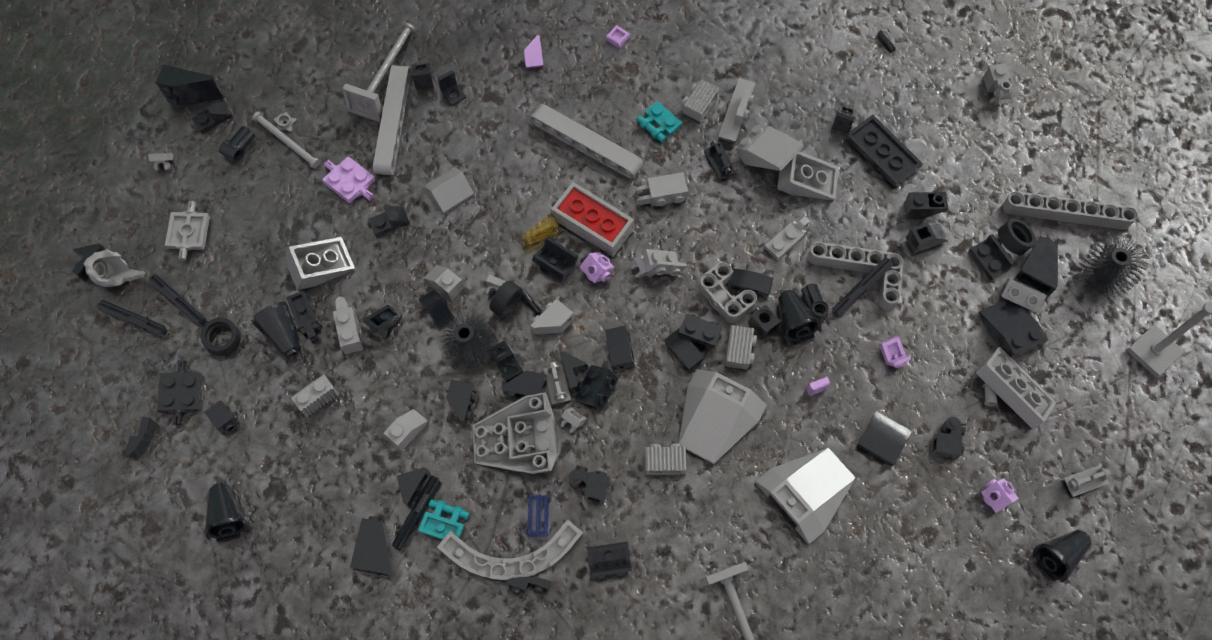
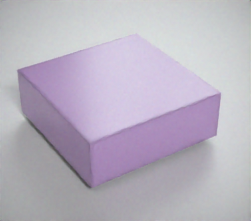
M616 25L606 36V40L620 49L630 38V33Z
M828 377L809 383L806 390L809 395L817 394L827 390L830 381Z

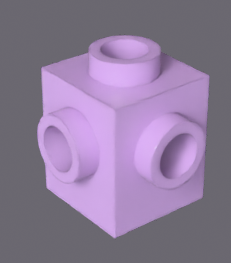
M595 252L587 256L580 268L590 281L596 283L606 281L611 276L610 272L614 266L610 263L609 258L601 252Z
M1004 478L999 481L996 479L991 480L985 484L987 489L981 492L984 501L993 508L995 513L1019 499L1011 483Z

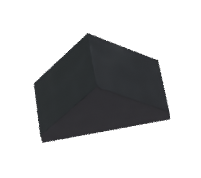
M430 63L412 66L416 90L434 87Z
M840 105L832 129L849 133L857 110Z
M435 290L419 299V302L437 328L441 329L444 327L443 325L446 326L448 324V321L451 323V321L455 320L444 299Z
M425 467L397 475L403 503L409 509L430 476L429 470Z

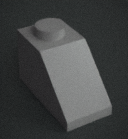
M436 265L424 277V280L451 302L464 289L462 279L448 268Z
M413 409L398 417L383 434L387 440L403 451L426 426L428 420Z

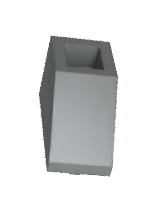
M556 298L553 303L549 302L546 305L544 312L540 316L537 315L532 320L530 325L531 331L534 335L562 333L574 320V312Z

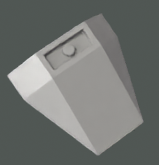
M697 369L687 388L679 444H681V447H686L687 451L715 464L759 422L767 404L751 389L717 372Z
M546 393L525 396L473 424L474 463L529 474L552 471L557 458L555 417Z
M829 448L771 468L759 477L755 483L767 497L771 495L796 523L797 527L795 530L809 545L826 530L853 484L855 477Z

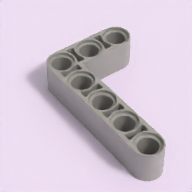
M816 242L811 245L808 260L811 264L869 273L885 257L889 258L896 267L892 266L881 277L879 305L884 310H892L900 300L903 258L899 254ZM833 254L838 255L840 258L833 257ZM851 257H855L859 261H854ZM870 260L876 261L877 264L872 263ZM888 280H892L895 284L889 283ZM886 297H891L893 301L887 300Z

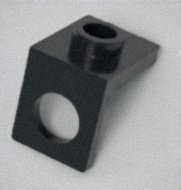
M453 70L437 78L440 91L451 106L466 98V95L457 84ZM453 91H457L460 94L456 99L450 98L449 95Z

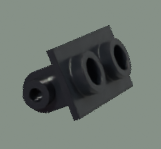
M716 140L712 141L710 147L704 149L718 178L723 179L735 174L736 171L721 143Z

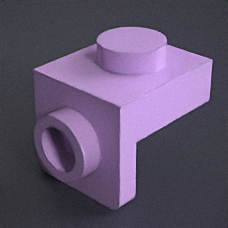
M898 336L879 343L886 365L899 368L906 365V361L911 360L910 355H905Z

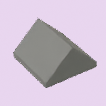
M455 167L424 186L444 214L474 196V192L463 172Z

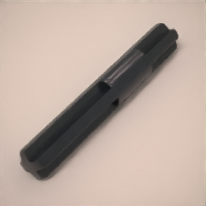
M885 257L833 307V311L838 316H841L893 266L892 261Z
M153 275L149 279L150 284L198 327L206 323L205 317L159 276Z
M101 300L97 304L99 311L158 336H164L167 331L164 325L105 300Z
M436 476L429 478L394 539L392 546L397 550L403 549L439 486L440 479Z

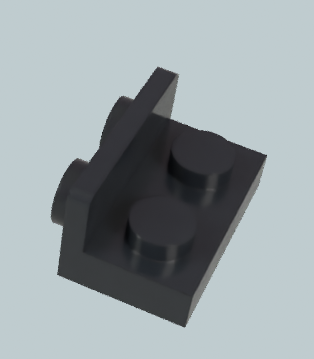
M993 234L969 250L990 281L1008 272L1014 265L1012 256L1005 251L1000 240Z

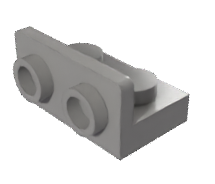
M646 249L642 252L647 273L677 276L687 267L686 263L678 262L675 251Z
M1010 277L1006 280V287L1002 293L1003 298L1034 312L1039 311L1046 298L1045 293Z

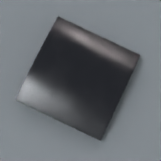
M876 411L857 446L893 467L912 431Z

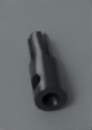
M880 30L877 35L881 41L888 47L890 52L895 51L896 48L890 41L889 36L884 30Z
M524 291L521 298L536 314H539L542 310L528 292Z

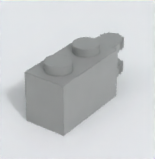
M681 172L647 178V185L635 187L634 193L636 195L649 194L637 198L636 202L638 205L651 203V206H663L667 203H681L687 200L688 189L684 173Z
M339 296L335 300L337 311H334L333 315L340 347L344 354L364 350L357 316L353 308L349 307L350 305L347 303L346 298Z

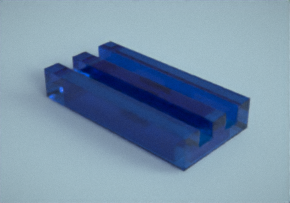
M529 494L527 536H548L549 495ZM533 500H537L536 532H532ZM541 500H545L544 532H540Z

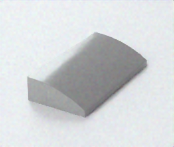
M1000 346L975 372L1033 430L1045 422L1057 403Z

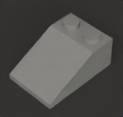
M757 125L740 141V144L735 149L745 165L781 171L804 145L771 126Z
M799 151L779 172L777 189L791 195L834 201L836 198L839 167Z
M342 237L290 246L284 257L297 290L315 287L355 269Z

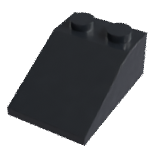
M163 65L155 82L167 99V102L172 105L186 106L204 101L224 99L225 97L214 76Z
M1008 299L978 312L997 346H1000L1012 359L1041 348L1049 340L1039 323L1021 305Z

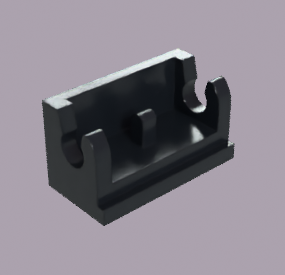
M626 325L605 330L612 367H616L617 370L636 367L630 333Z

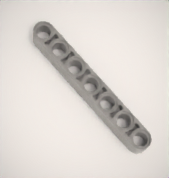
M392 65L390 69L373 161L374 174H394L411 79V68L408 66Z
M540 104L530 116V121L538 128L630 179L635 177L643 165V161L635 154L545 104Z
M1018 191L1011 192L1003 203V210L1011 215L1121 230L1128 229L1138 218L1137 210L1130 206Z

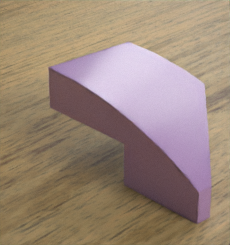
M537 35L524 50L526 69L543 67L540 35Z

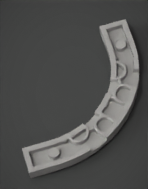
M567 519L546 544L534 552L515 558H496L482 554L468 546L452 531L447 534L437 548L460 567L471 573L490 579L507 580L535 575L552 566L569 551L583 532Z

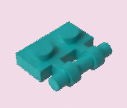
M658 101L645 111L644 115L647 118L641 115L636 118V121L640 123V127L648 130L651 136L660 142H664L666 136L663 135L664 133L670 137L682 127L683 123ZM652 123H654L655 125H657L659 128H655V127L652 125Z
M431 499L429 507L435 509L433 514L425 512L418 531L443 540L452 531L460 538L465 526L458 523L459 518L467 520L470 512L464 511L459 506L447 505L442 500L438 502ZM443 512L451 514V520L441 517V514Z

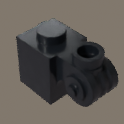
M949 417L942 426L945 433L938 432L933 437L932 457L957 460L963 455L965 450L962 436L965 434L966 425L962 424L957 417Z
M576 466V469L572 470L569 474L570 485L574 488H579L584 484L586 486L584 499L604 504L610 484V477L602 471H596L595 473L587 472V468Z

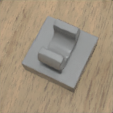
M173 153L148 154L149 161H156L154 163L155 170H160L161 163L164 164L165 170H169L170 163L168 160H174Z
M643 255L635 258L636 263L631 266V269H640L639 273L635 275L636 278L652 277L655 275V273H647Z
M489 275L486 280L488 286L486 295L489 296L492 291H497L506 281Z
M571 407L563 412L561 417L565 420L562 421L561 426L564 427L569 422L572 426L569 432L572 433L578 427L584 425L587 418Z

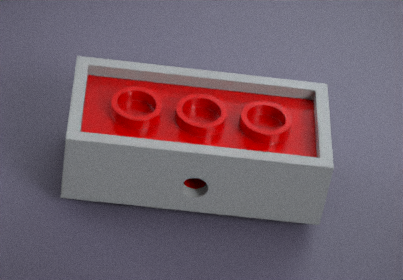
M574 182L570 184L551 209L553 220L612 257L634 230L633 218Z

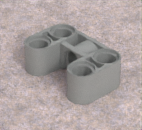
M721 262L703 274L700 279L699 290L725 321L732 324L741 320L754 309L757 295L752 290H744L736 297L734 295L731 296L723 286L730 281L732 267L726 262ZM719 272H725L727 275L722 276ZM709 282L713 286L708 287L705 286L704 283ZM749 299L752 303L747 304L743 300ZM735 310L737 314L733 315L730 314L728 311Z

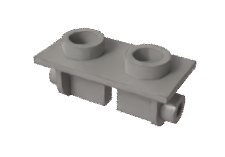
M556 362L549 363V367L543 369L547 375L546 382L552 405L571 401L563 365H557Z
M1098 465L1063 479L1072 497L1110 484L1108 477L1111 474L1107 468L1104 469Z

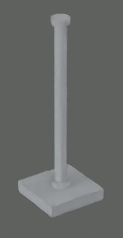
M406 23L404 25L403 32L367 90L349 84L344 85L342 90L348 112L378 122L381 121L382 109L379 95L375 94L374 91L407 37L414 31L412 24Z
M1206 302L1199 312L1168 336L1154 324L1126 351L1157 378L1185 352L1174 341L1206 316L1212 315V302Z
M746 562L701 578L704 586L718 581L724 584L745 640H754L732 580H734L732 576L749 570Z

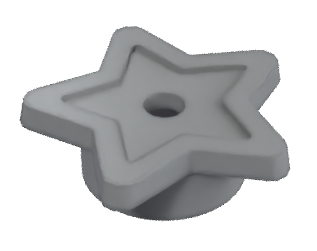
M285 112L274 118V121L278 124L277 129L280 131L287 130L291 132L292 125L297 122V119L290 117Z

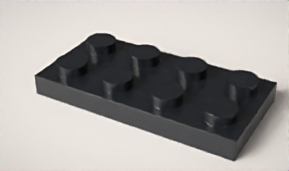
M871 115L846 134L845 138L894 187L898 186L923 165L874 115Z

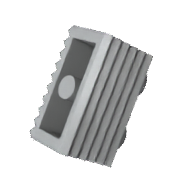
M700 79L698 84L694 83L690 90V96H686L683 99L681 106H683V114L702 122L718 98L719 88Z
M731 325L725 367L748 370L749 364L753 365L755 353H751L752 346L755 347L757 335H753L754 328Z
M323 374L293 395L291 399L304 416L309 417V415H312V412L315 413L316 410L322 408V405L325 406V403L331 401L332 398L335 399V396H338V392Z
M651 444L649 447H645V475L686 474V447H681V444H670L669 447Z

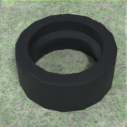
M1011 218L998 230L1001 243L1014 254L1023 255L1036 243L1032 229L1020 219Z
M510 280L506 281L494 294L489 309L501 318L507 317L521 299L523 289Z
M218 317L204 325L200 338L202 344L210 353L216 356H225L237 349L240 344L241 334L231 320ZM222 327L229 328L232 335L226 344L216 347L210 343V337L215 330Z

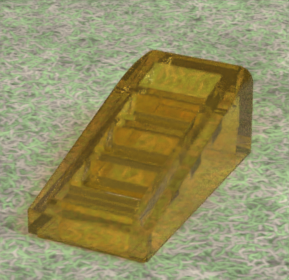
M552 213L522 235L524 246L527 247L558 233L557 222Z

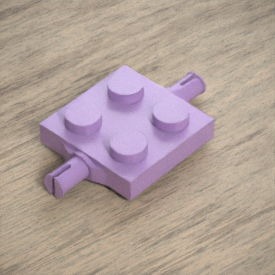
M347 157L338 165H334L330 160L324 163V166L330 170V173L322 179L323 183L349 204L361 195L369 201L374 198V194L367 189L375 181V177L350 157Z

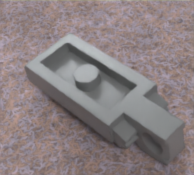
M805 216L798 223L793 221L769 241L764 248L778 261L803 239L807 232L805 229L809 226L810 220Z

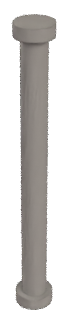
M256 112L253 115L252 120L254 122L260 123L309 162L313 169L320 165L321 161L318 158H314L267 121L260 112Z

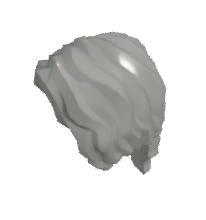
M109 249L94 252L84 262L86 274L89 275V278L95 284L102 287H115L126 281L143 278L146 274L144 271L130 270L125 260L121 258V255L117 252H111Z

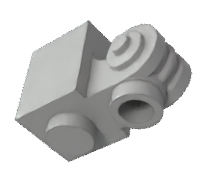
M1007 63L989 65L983 76L987 92L994 91L996 100L1011 99L1013 90L1011 88V75Z

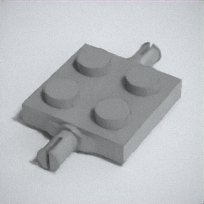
M188 201L187 211L171 212L165 247L167 249H179L178 260L186 261L188 250H204L210 216L208 213L195 212V201Z

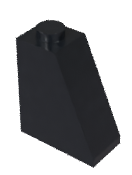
M1040 235L1015 278L1050 296L1058 286V244L1054 243L1050 238Z
M369 516V519L362 518L350 568L354 571L394 578L395 570L386 525L378 517Z

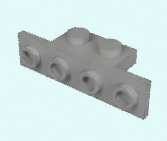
M741 78L738 79L718 138L736 142L742 122L747 120L749 114L748 105L751 106L754 99L752 93L755 82Z

